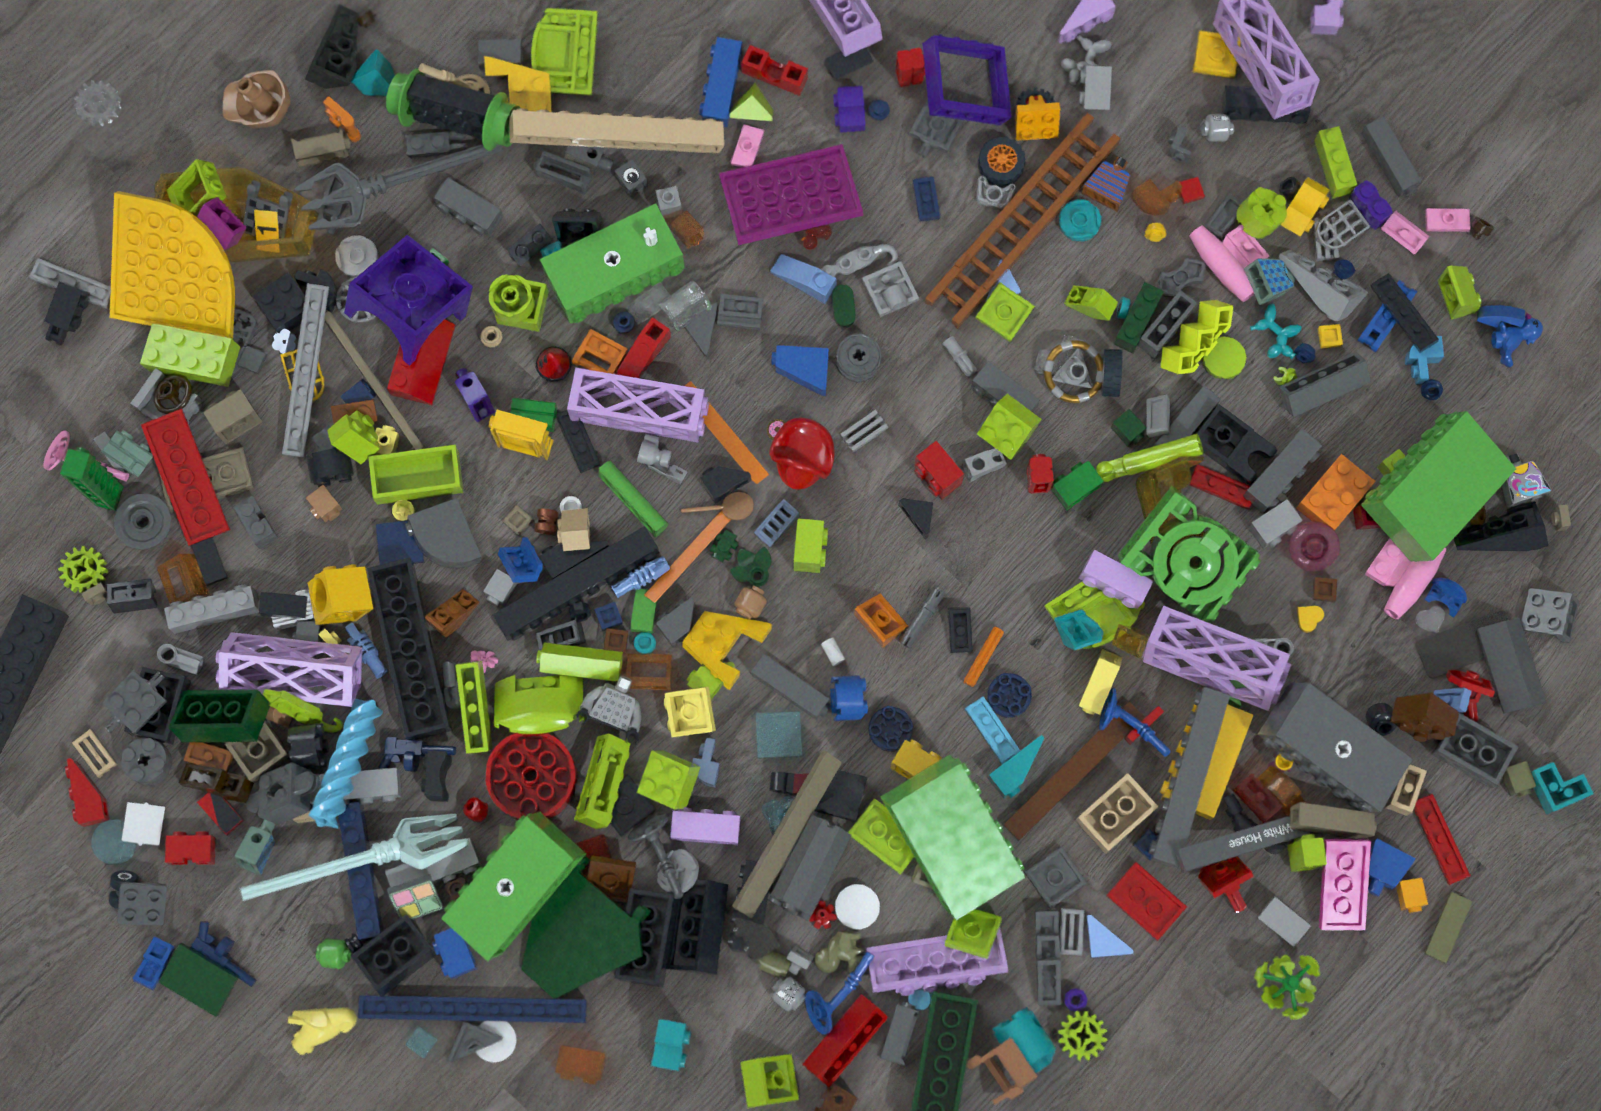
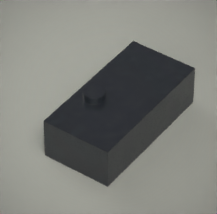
M630 888L626 912L632 917L639 905H644L651 912L640 923L643 956L617 968L614 979L664 988L679 898H675L671 894Z

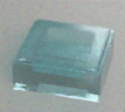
M418 1027L405 1045L424 1059L438 1040L421 1027Z

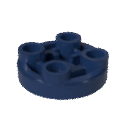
M1002 673L996 677L989 685L987 691L988 704L997 715L1005 718H1014L1023 714L1028 709L1032 698L1031 687L1027 681L1013 673Z
M886 706L879 709L871 717L868 729L869 736L878 748L884 751H897L901 748L905 739L910 741L913 733V723L909 715L902 709Z

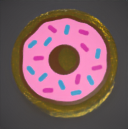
M775 419L768 424L767 435L772 441L778 430L785 423L783 420Z

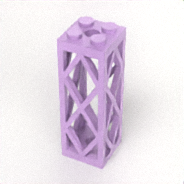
M1220 0L1213 25L1272 117L1276 119L1311 106L1320 79L1269 1ZM1262 14L1268 17L1267 28ZM1250 19L1255 28L1244 23V20ZM1250 34L1261 39L1260 50ZM1238 35L1243 48L1237 45ZM1271 53L1282 69L1271 64ZM1289 55L1295 58L1294 70ZM1264 75L1269 89L1264 87ZM1277 76L1286 80L1287 84L1282 85Z
M575 368L567 410L572 421H579L580 418L583 423L698 442L699 436L703 437L705 424L703 415L707 416L709 403L708 397H705L704 389ZM594 388L605 389L592 395L586 392ZM615 393L624 402L604 408L596 399ZM649 398L659 399L646 405L642 402ZM669 402L678 412L660 418L651 409ZM627 406L632 408V410L624 413L614 412ZM682 416L688 418L678 423L671 422V420L677 419Z
M1163 606L1148 639L1143 660L1144 663L1228 694L1231 697L1269 711L1271 704H1277L1281 689L1286 682L1291 664L1288 663L1290 657L1288 653ZM1196 628L1203 637H1195L1185 629ZM1164 635H1166L1170 642H1162ZM1192 646L1194 649L1186 650L1184 647ZM1251 649L1258 658H1249L1240 650ZM1207 654H1218L1225 663H1215ZM1174 658L1183 659L1191 666L1181 667ZM1246 667L1248 670L1241 671L1239 668ZM1262 675H1269L1268 680L1266 681ZM1229 680H1238L1246 688L1236 689Z
M231 632L228 638L223 641L222 648L216 653V663H219L216 683H219V690L258 689L262 694L264 689L279 692L291 690L293 692L288 693L306 702L352 707L362 685V647ZM264 646L274 650L262 653L255 652V650ZM322 652H325L326 654L331 656L329 658L322 659L312 658L313 656L320 654ZM292 665L301 668L291 673L281 671ZM263 679L271 681L259 687L250 682ZM322 685L327 687V689L317 693L308 689V687Z

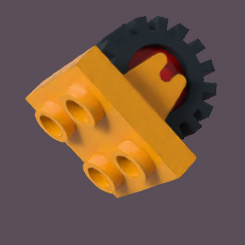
M1028 88L1026 92L1022 91L1021 95L1017 97L1016 141L1058 138L1060 103H1055L1053 95L1050 96L1049 91L1044 93L1045 89L1042 88L1040 91H1037V88H1034V91Z

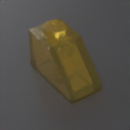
M1119 624L1112 645L1142 659L1145 655L1150 634L1138 628Z

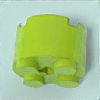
M1259 187L1238 207L1236 212L1238 223L1241 222L1244 227L1243 231L1249 236L1259 239L1272 234L1286 219V199L1272 190Z
M502 275L495 279L490 286L489 302L494 314L501 321L513 325L525 320L532 313L535 306L534 296L529 283L519 275Z

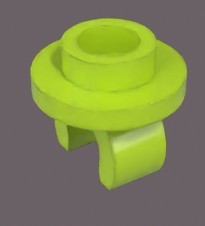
M1279 367V372L1284 375L1281 378L1274 376L1273 379L1276 384L1284 385L1297 379L1298 376L1293 368Z

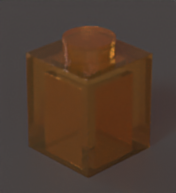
M687 210L670 223L672 232L688 249L692 245H698L703 240V227Z

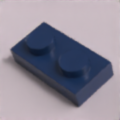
M934 176L913 179L912 183L919 222L940 219Z

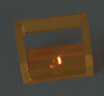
M178 554L157 567L169 604L177 601L185 603L192 601L193 597L209 594L195 554ZM176 566L186 594L179 598L176 597L167 571Z
M628 654L626 677L632 680L629 689L671 690L672 654ZM632 662L667 663L666 677H632Z

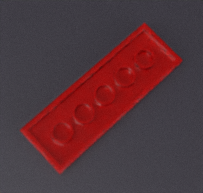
M181 408L141 424L188 546L230 531L229 524L183 409Z

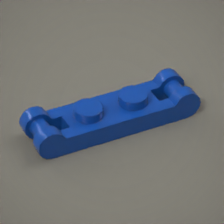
M1399 280L1398 286L1411 302L1418 291L1413 288L1409 289L1404 286V282ZM1383 304L1357 340L1361 344L1365 343L1370 346V349L1374 352L1378 350L1396 323ZM1374 332L1379 337L1375 340L1369 334Z

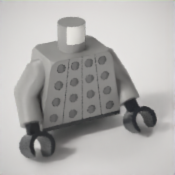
M620 676L616 686L606 683L604 686H598L586 695L580 711L574 715L573 719L576 720L579 715H582L584 720L581 725L591 718L627 733L625 742L628 743L629 736H633L636 739V745L640 739L638 732L642 717L640 704L635 700V694L628 691L632 680L625 676Z

